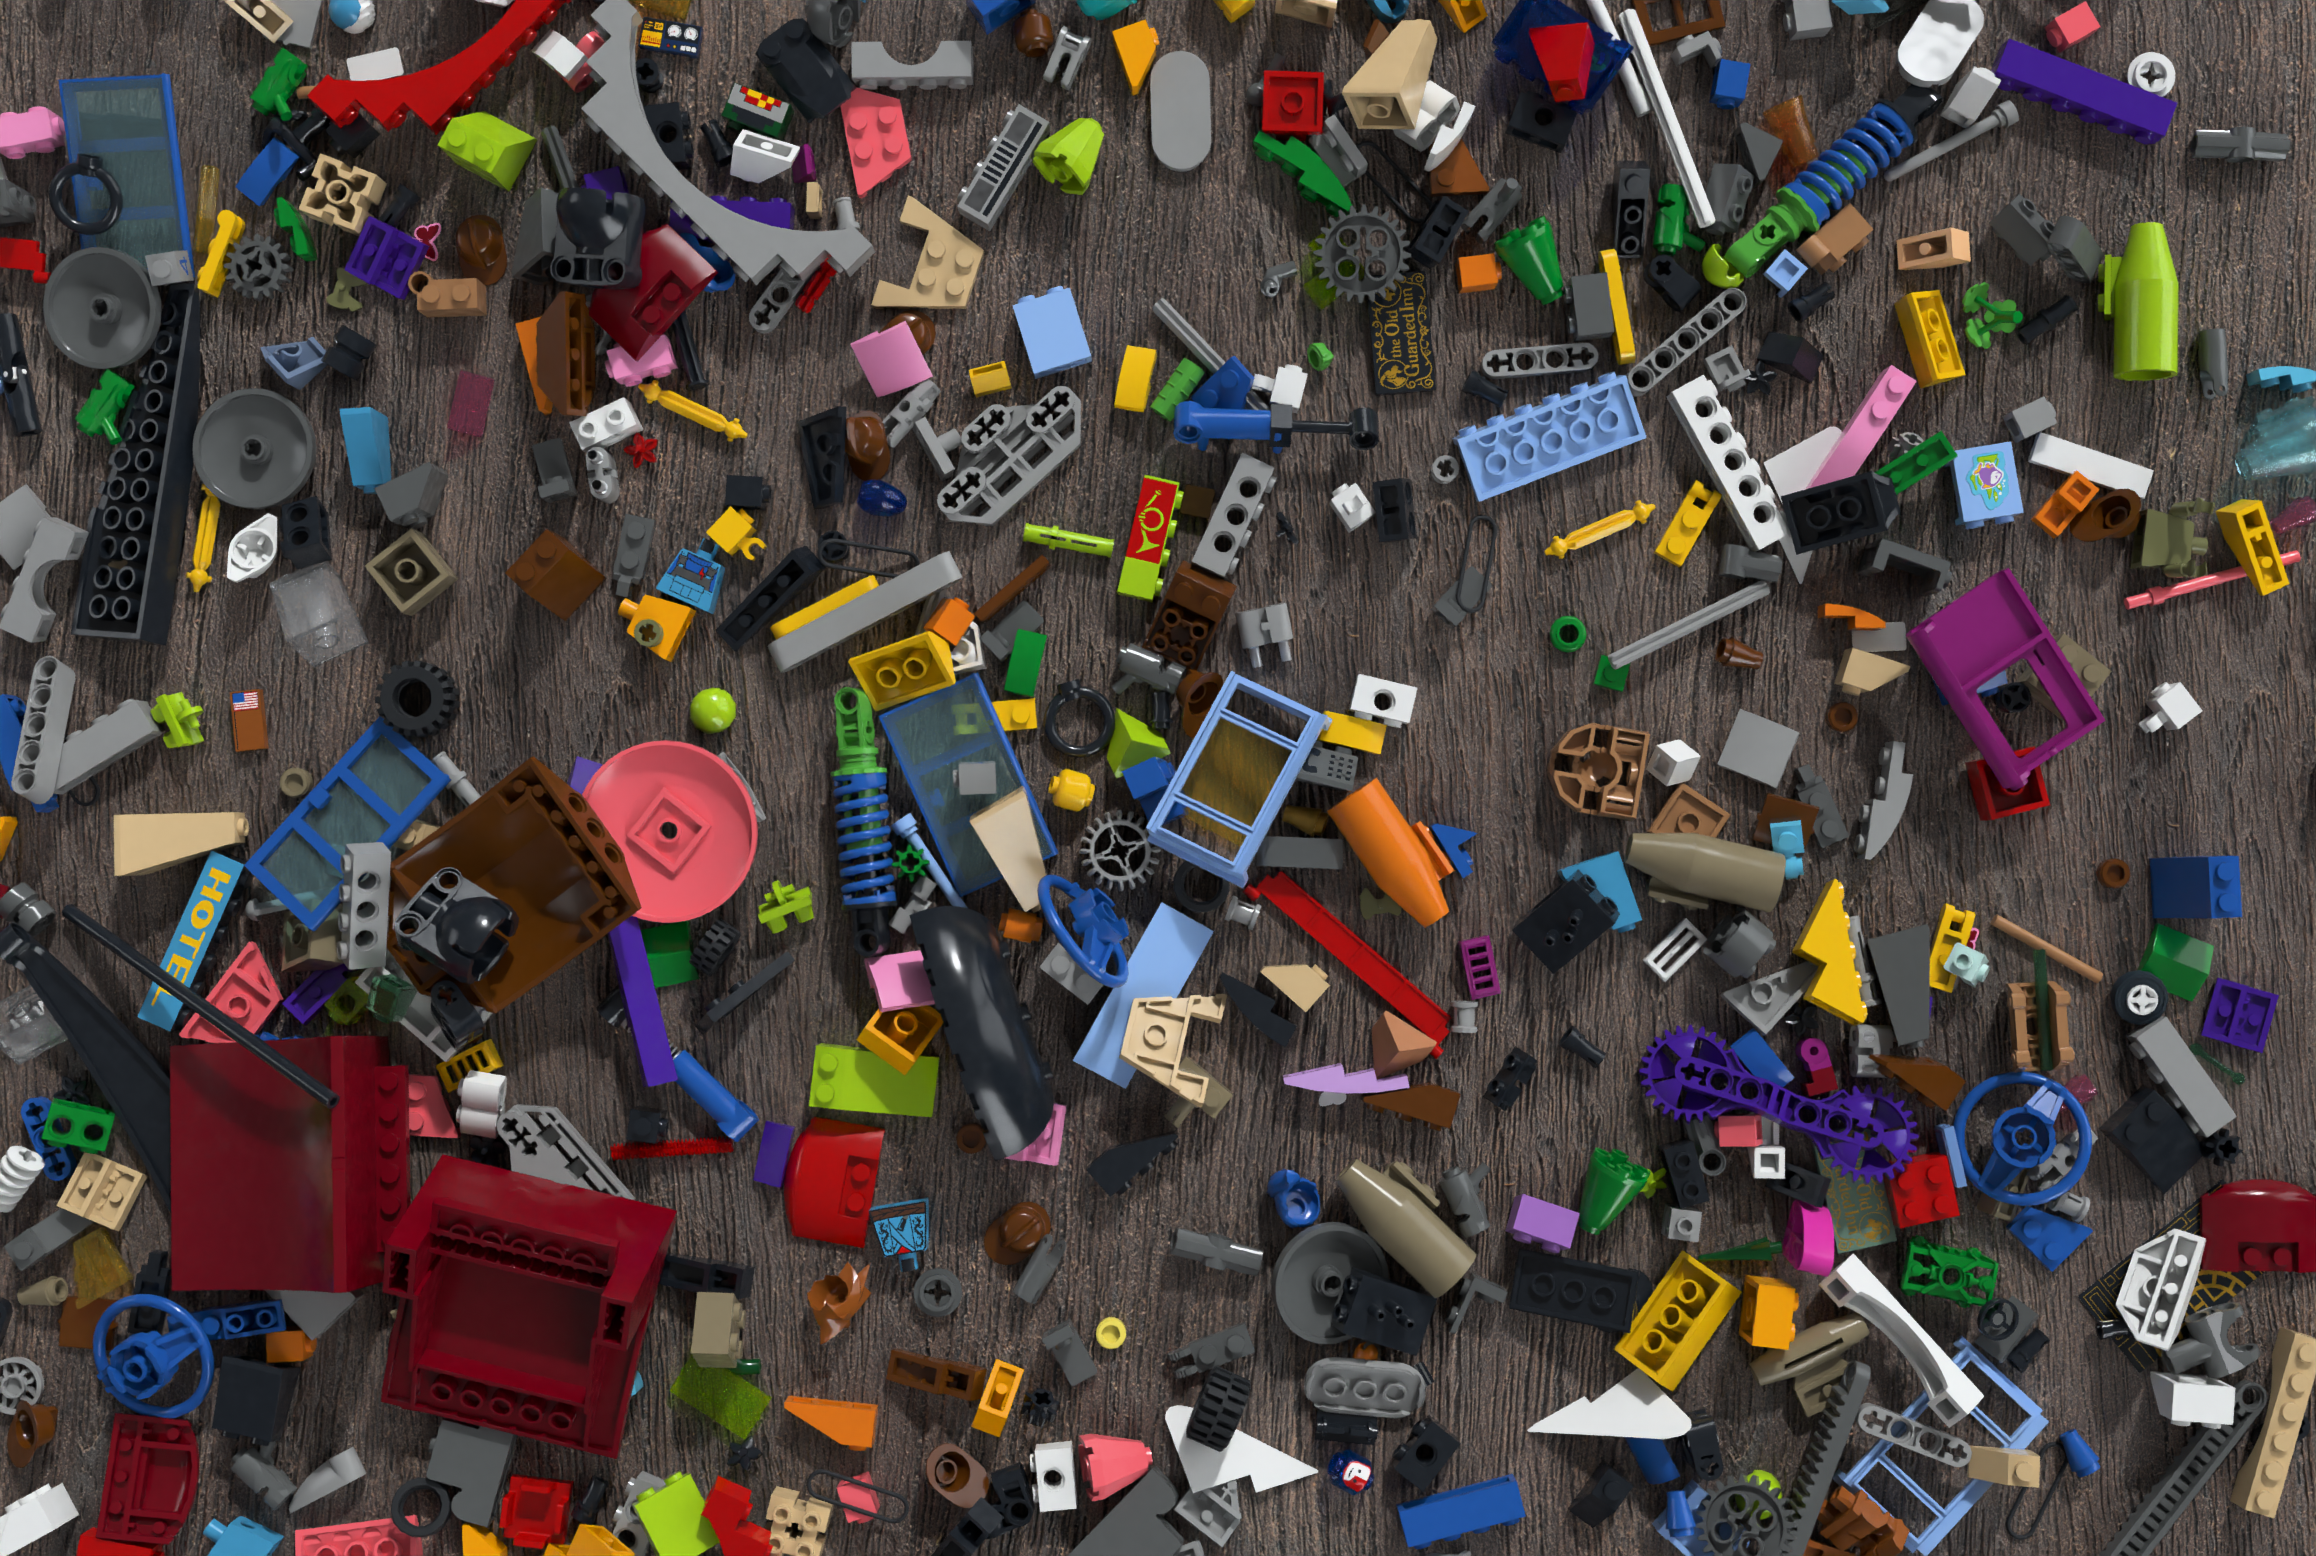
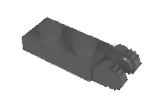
M1242 1322L1188 1342V1345L1173 1350L1166 1355L1169 1361H1177L1192 1353L1195 1363L1179 1367L1173 1372L1175 1379H1181L1197 1371L1201 1373L1215 1366L1255 1353V1348L1246 1324Z

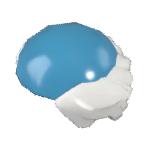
M330 0L328 12L330 19L336 26L351 34H358L369 28L374 23V17L376 16L375 5L372 3V0Z

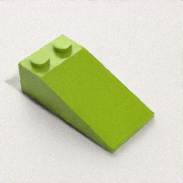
M820 1043L816 1045L809 1106L837 1110L933 1117L940 1057L920 1055L907 1074L904 1075L867 1048Z

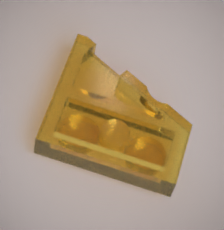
M105 1226L73 1243L74 1258L76 1260L74 1275L75 1281H78V1299L75 1300L77 1309L87 1306L134 1279Z

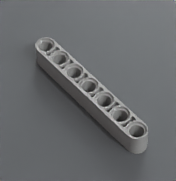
M950 551L941 553L775 640L767 647L780 673H785L961 581L963 577Z

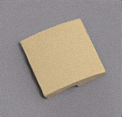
M84 1152L57 1206L119 1232L148 1176L100 1155Z

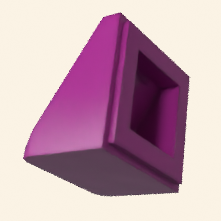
M808 144L800 147V152L792 164L793 180L795 183L813 182L817 179L814 153Z

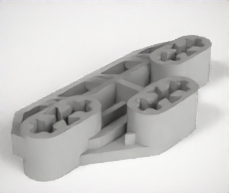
M1057 386L1037 404L1011 407L994 404L984 410L962 432V447L956 477L941 490L937 498V504L942 513L952 522L994 526L1081 446V400L1070 388ZM1060 396L1062 399L1068 397V406L1064 407L1061 404L1054 410L1055 415L1058 416L1054 421L1050 413L1045 418L1046 426L1037 425L1034 427L1035 417L1038 416L1042 419L1048 414L1045 407L1048 403L1050 409L1053 410L1057 406V397ZM1003 415L1004 423L1001 426L998 423L992 425V416L1001 417ZM1075 420L1074 431H1069L1061 438L1059 433ZM984 422L986 428L990 429L993 436L989 438L988 433L985 432L980 437L982 443L979 446L975 443L970 446V436L979 437L984 432L982 426H980ZM1044 441L1053 452L1051 453L1048 450L1030 466L1027 462L1045 447L1042 443ZM1013 469L1022 480L1020 481L1017 478L1000 495L996 490L1014 475L1011 471ZM972 476L974 479L980 477L978 479L980 484L978 488L972 485L965 491L969 496L967 500L961 494L956 499L958 504L956 508L952 506L945 508L947 506L946 498L950 496L952 499H955L960 494L956 488L959 484L964 491L969 486V477ZM980 497L991 507L990 509L986 507L982 510L980 517L969 516L983 504Z
M517 1104L497 1120V1131L510 1148L511 1171L552 1180L560 1184H569L593 1190L582 1177L585 1173L600 1191L606 1188L603 1193L635 1200L630 1191L557 1107ZM526 1112H541L542 1115H539V1121L545 1127L549 1124L551 1126L543 1132ZM516 1119L518 1121L515 1126L516 1129L511 1130L509 1127L512 1123L511 1120ZM526 1131H529L531 1133L524 1136V1139L520 1141L517 1139V1137L522 1136L523 1133ZM558 1141L572 1159L577 1156L579 1158L570 1165V1162L554 1144ZM536 1142L538 1145L535 1148L536 1151L531 1153L529 1150L531 1143Z

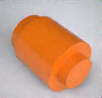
M1009 908L1008 914H1001L998 930L1004 931V938L1031 943V941L1039 942L1044 918L1037 917L1035 913Z

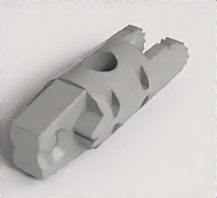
M930 379L924 380L919 386L912 389L883 420L887 443L891 448H894L913 428L914 423L929 411L933 401L940 394V389Z
M2078 1129L2066 1135L2055 1146L2052 1155L2044 1163L2034 1166L2027 1172L2031 1180L2040 1179L2039 1184H2037L2040 1191L2057 1184L2071 1170L2079 1149ZM2091 1130L2093 1145L2095 1141L2098 1139V1137Z

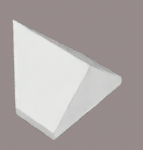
M973 621L969 625L970 630L966 636H962L957 646L951 652L954 674L987 669L983 644L979 639L981 637L980 628Z

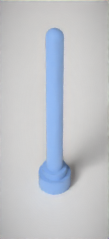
M909 813L892 824L891 828L897 836L900 835L903 839L906 838L915 852L924 849L921 859L930 861V865L925 867L952 906L968 908L917 834L916 830L918 828L915 825L917 822L912 814Z

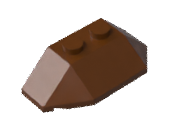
M567 291L559 292L536 324L537 385L562 415L587 416V407L591 403L596 388L595 327L592 317L589 315V309L586 306L585 294Z

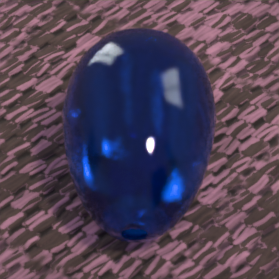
M872 479L861 484L857 504L864 512L874 516H895L901 514L906 509L907 498L897 487L882 480Z

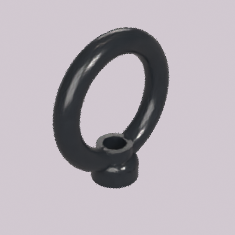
M77 154V162L62 167L53 177L49 187V201L57 219L68 229L84 235H97L108 231L119 220L123 209V196L116 179L106 169L102 168L103 158L99 156ZM80 174L96 177L105 185L110 196V207L104 218L94 223H84L73 218L67 212L62 201V190L66 181L72 176Z
M1079 679L1056 685L1058 694L1049 702L1044 714V730L1049 742L1062 754L1074 758H1085L1099 753L1108 745L1115 730V714L1110 702L1097 690L1081 686ZM1078 698H1084L1095 703L1102 712L1104 721L1099 737L1094 742L1084 746H1075L1067 743L1060 737L1056 729V716L1061 706L1068 701Z

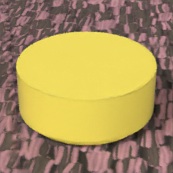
M1108 1317L1100 1321L1096 1329V1339L1102 1347L1116 1349L1125 1341L1126 1328L1121 1320L1115 1317Z

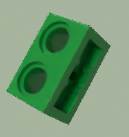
M54 1098L41 1139L48 1140L47 1144L55 1147L65 1148L67 1144L80 1146L79 1150L85 1153L98 1154V1151L105 1152L116 1114L114 1110ZM58 1118H66L71 1122L72 1127L67 1131H60L54 1126V1121ZM91 1124H96L102 1128L103 1134L93 1138L87 1135L85 1128Z

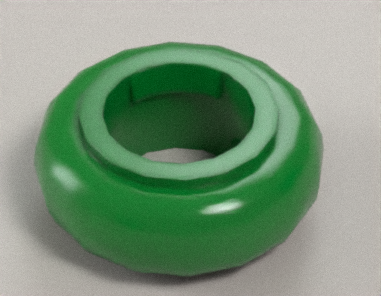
M1562 616L1556 619L1551 625L1549 632L1550 641L1553 646L1559 651L1566 653L1580 649L1585 643L1587 636L1583 622L1573 616ZM1568 625L1575 629L1576 639L1573 642L1566 643L1560 638L1559 633L1563 626Z

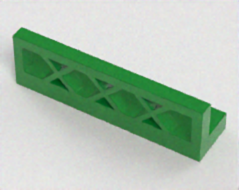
M1941 430L1874 473L1892 478L1896 495L1951 462L1958 455Z

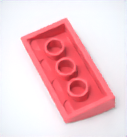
M417 1515L405 1516L409 1523L419 1526ZM392 1518L295 1530V1556H423L421 1537H412L401 1532L394 1524Z

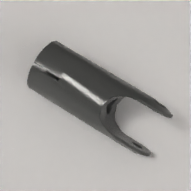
M2217 328L2197 332L2202 393L2206 399L2211 400L2216 395L2224 396L2228 392L2229 376L2226 329Z
M1050 1234L1043 1236L1012 1290L1014 1294L1032 1304L1037 1303L1067 1247L1064 1240H1059L1052 1252L1047 1255L1053 1242Z

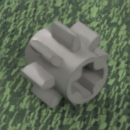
M1912 432L1899 434L1898 438L1892 437L1887 447V450L1890 451L1888 455L1890 461H1894L1924 442L1923 439Z

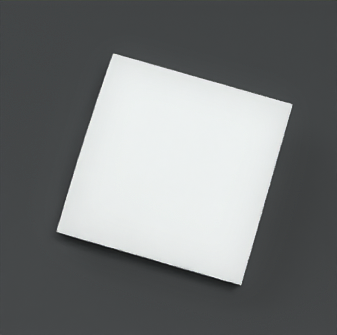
M1464 101L1453 129L1441 125L1426 162L1425 171L1430 172L1436 168L1457 146L1469 124L1475 109L1474 105Z

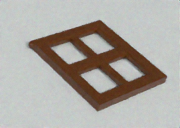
M1631 0L1649 47L1683 39L1688 35L1695 36L1707 31L1723 29L1726 26L1719 0H1706L1710 18L1687 24L1685 23L1680 0H1671L1677 26L1653 32L1646 5L1665 0Z

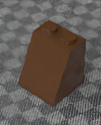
M546 529L505 572L525 593L564 621H567L606 579L564 537L549 529Z

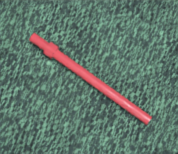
M2297 550L2280 555L2283 566L2300 562L2301 560L2300 553ZM2238 566L2163 588L2155 586L2146 589L2145 593L2124 598V605L2127 610L2147 604L2150 606L2164 603L2165 599L2247 577V574L2242 566Z

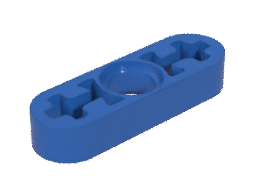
M42 1096L30 1098L23 1103L21 1116L36 1153L44 1159V1173L49 1179L54 1181L67 1179L73 1175L77 1167L70 1145L67 1144L65 1148L44 1145L41 1138L45 1126L37 1127V1124L47 1120L52 1102ZM36 1106H42L43 1108L39 1115H33L32 1113ZM59 1118L56 1119L54 1126L56 1129L64 1131ZM58 1149L61 1150V1153H57L53 1156H49L48 1154L49 1152H53ZM64 1161L66 1167L62 1171H56L55 1165L58 1162Z

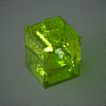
M358 976L347 978L324 1004L330 1010L329 1016L341 1025L343 1023L345 1025L356 1023L375 1002L370 995L355 983L359 978ZM348 995L352 996L355 1000V1007L352 1011L348 1010L345 1006V998Z

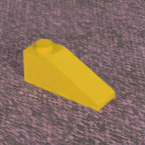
M2240 499L2215 511L2226 542L2260 596L2290 584L2262 501Z

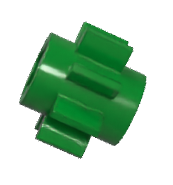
M908 845L906 852L896 851V855L900 859L899 862L892 863V868H900L901 871L897 876L899 880L907 876L911 884H913L915 876L926 877L922 867L930 865V861L921 859L924 849L915 852L912 851L911 845ZM910 857L914 858V862L919 863L914 865L913 871H908L907 866H902L908 862Z

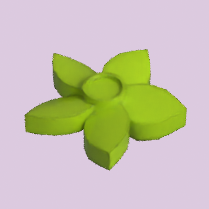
M1665 1168L1659 1169L1654 1174L1650 1169H1647L1650 1171V1175L1645 1186L1640 1191L1643 1192L1647 1199L1654 1195L1656 1188H1667L1664 1181L1661 1180L1666 1173Z

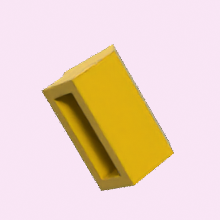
M1005 361L969 370L976 398L1012 389Z

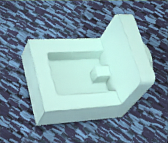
M1956 943L1944 965V969L1959 976L1964 983L1976 987L1978 981L1983 982L1986 979L1990 966L1987 965L1989 960L1984 954L1961 943Z

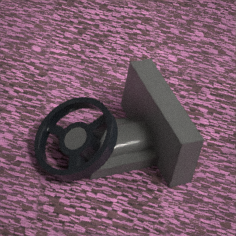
M2013 1295L2009 1300L2005 1298L1991 1299L1979 1311L1977 1325L1982 1334L1975 1343L2000 1363H2003L2035 1323L2039 1315Z

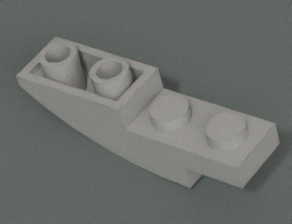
M1896 741L1885 742V747H1882L1880 750L1879 764L1882 765L1881 777H1877L1875 782V794L1878 795V799L1865 800V805L1860 807L1859 822L1862 823L1861 834L1856 836L1854 845L1855 852H1858L1857 859L1871 860L1882 849L1891 837L1906 807L1913 780V774L1902 773L1906 743Z

